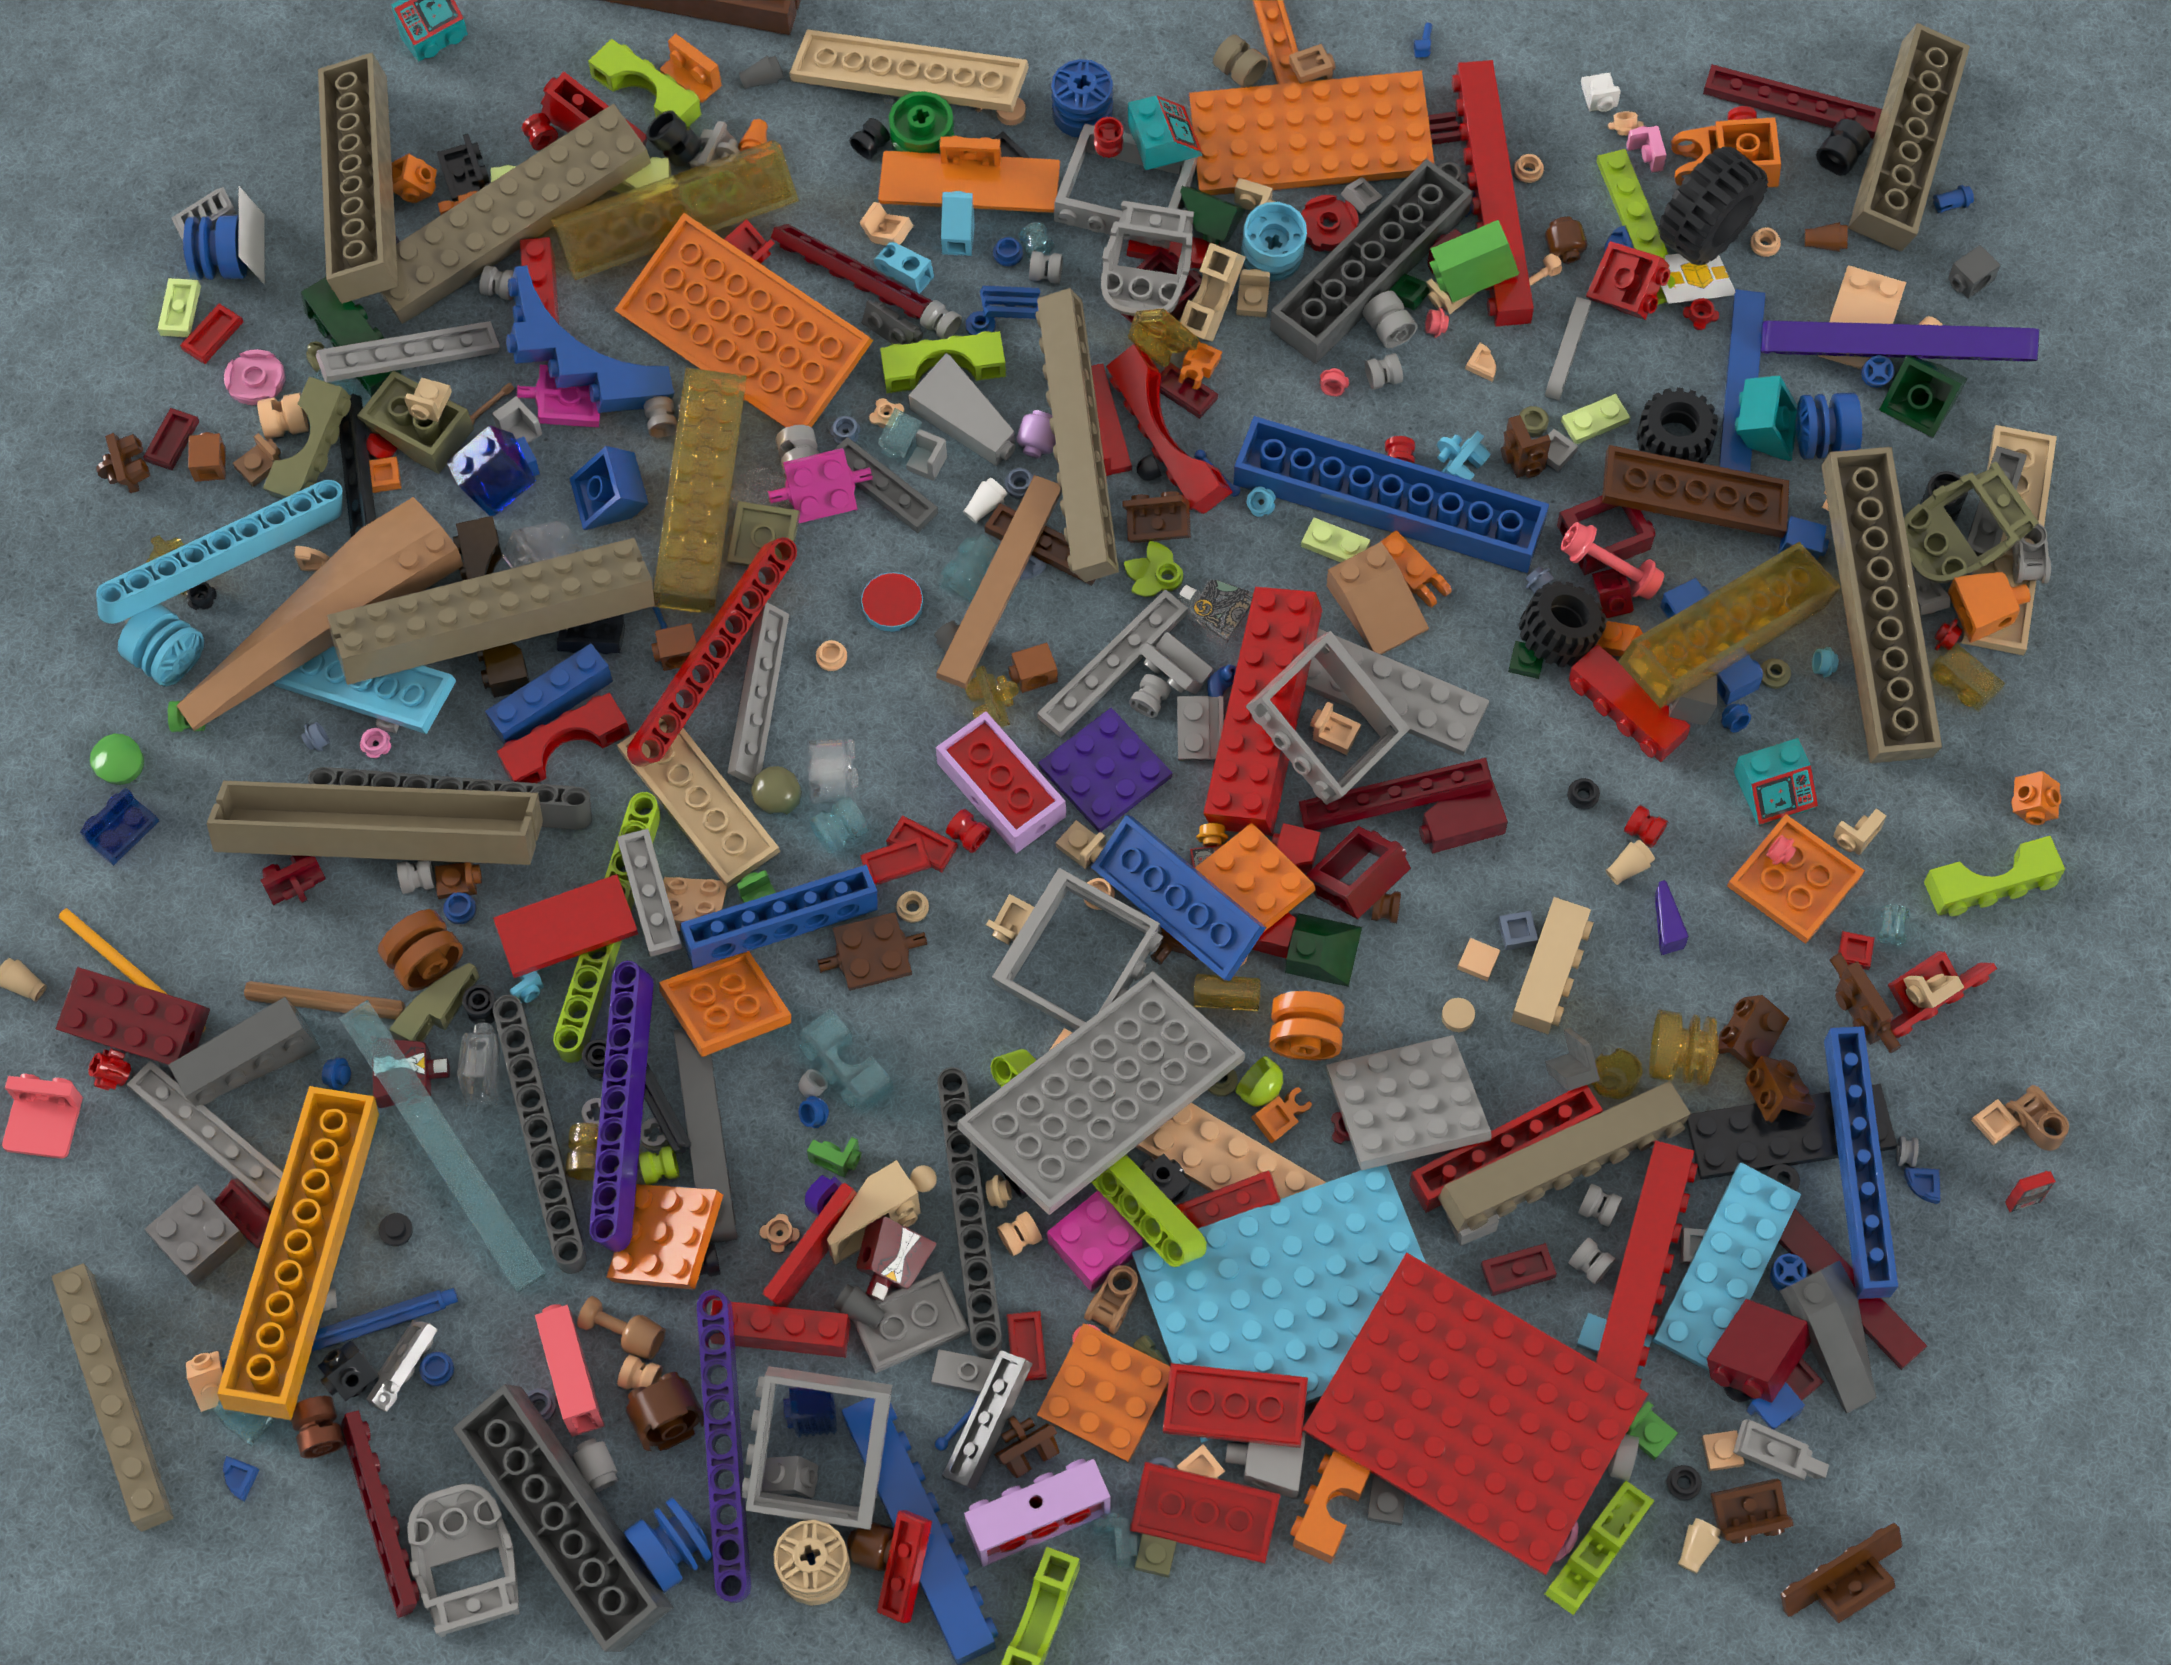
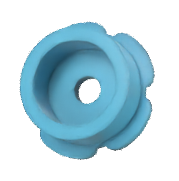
M1261 486L1254 488L1247 497V507L1251 510V513L1257 517L1271 514L1275 509L1274 501L1276 497L1274 492ZM1260 499L1264 500L1262 505L1259 503Z
M1831 647L1817 649L1812 658L1813 672L1815 674H1823L1824 678L1830 676L1832 672H1836L1839 664L1838 655L1834 654Z

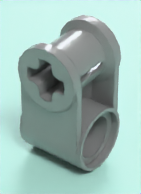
M2038 523L2035 528L2012 547L2014 561L2013 578L2015 583H2021L2023 580H2040L2042 584L2049 583L2051 560L2048 553L2047 531L2043 525ZM2024 538L2033 540L2035 544L2026 542Z

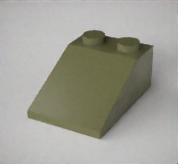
M393 370L357 416L412 460L440 474L474 430L469 412L466 408L448 399L438 422L429 419L419 420L409 413L404 399L407 393L414 395L418 383Z

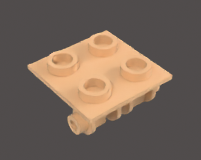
M664 877L663 882L677 931H680L681 922L723 910L727 887L721 880Z

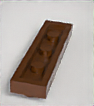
M999 503L984 526L985 533L1002 541L1016 511ZM1045 526L1031 555L1083 581L1075 573L1073 574L1068 566L1067 557L1070 555V548L1064 534ZM1091 580L1085 583L1092 586L1095 580Z

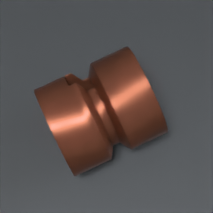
M330 1396L311 1397L296 1403L291 1422L293 1429L300 1432L296 1436V1441L302 1458H317L335 1452L345 1444L340 1425L334 1423L337 1413L333 1399Z

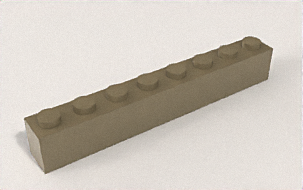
M1668 1081L1446 1184L1438 1199L1458 1232L1468 1227L1471 1231L1476 1230L1486 1224L1488 1218L1496 1214L1499 1217L1508 1215L1517 1208V1204L1524 1201L1531 1204L1545 1195V1191L1549 1189L1561 1190L1573 1182V1178L1581 1174L1584 1177H1589L1599 1171L1602 1167L1601 1165L1609 1161L1612 1164L1619 1163L1629 1156V1152L1637 1148L1640 1151H1644L1652 1147L1655 1140L1666 1135L1668 1138H1672L1685 1129L1684 1124L1691 1113L1671 1081Z
M83 1263L52 1275L51 1277L131 1522L142 1532L172 1520L174 1516L94 1274Z

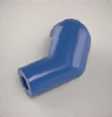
M1223 666L1208 678L1207 689L1209 697L1223 696V692L1233 685L1236 666Z

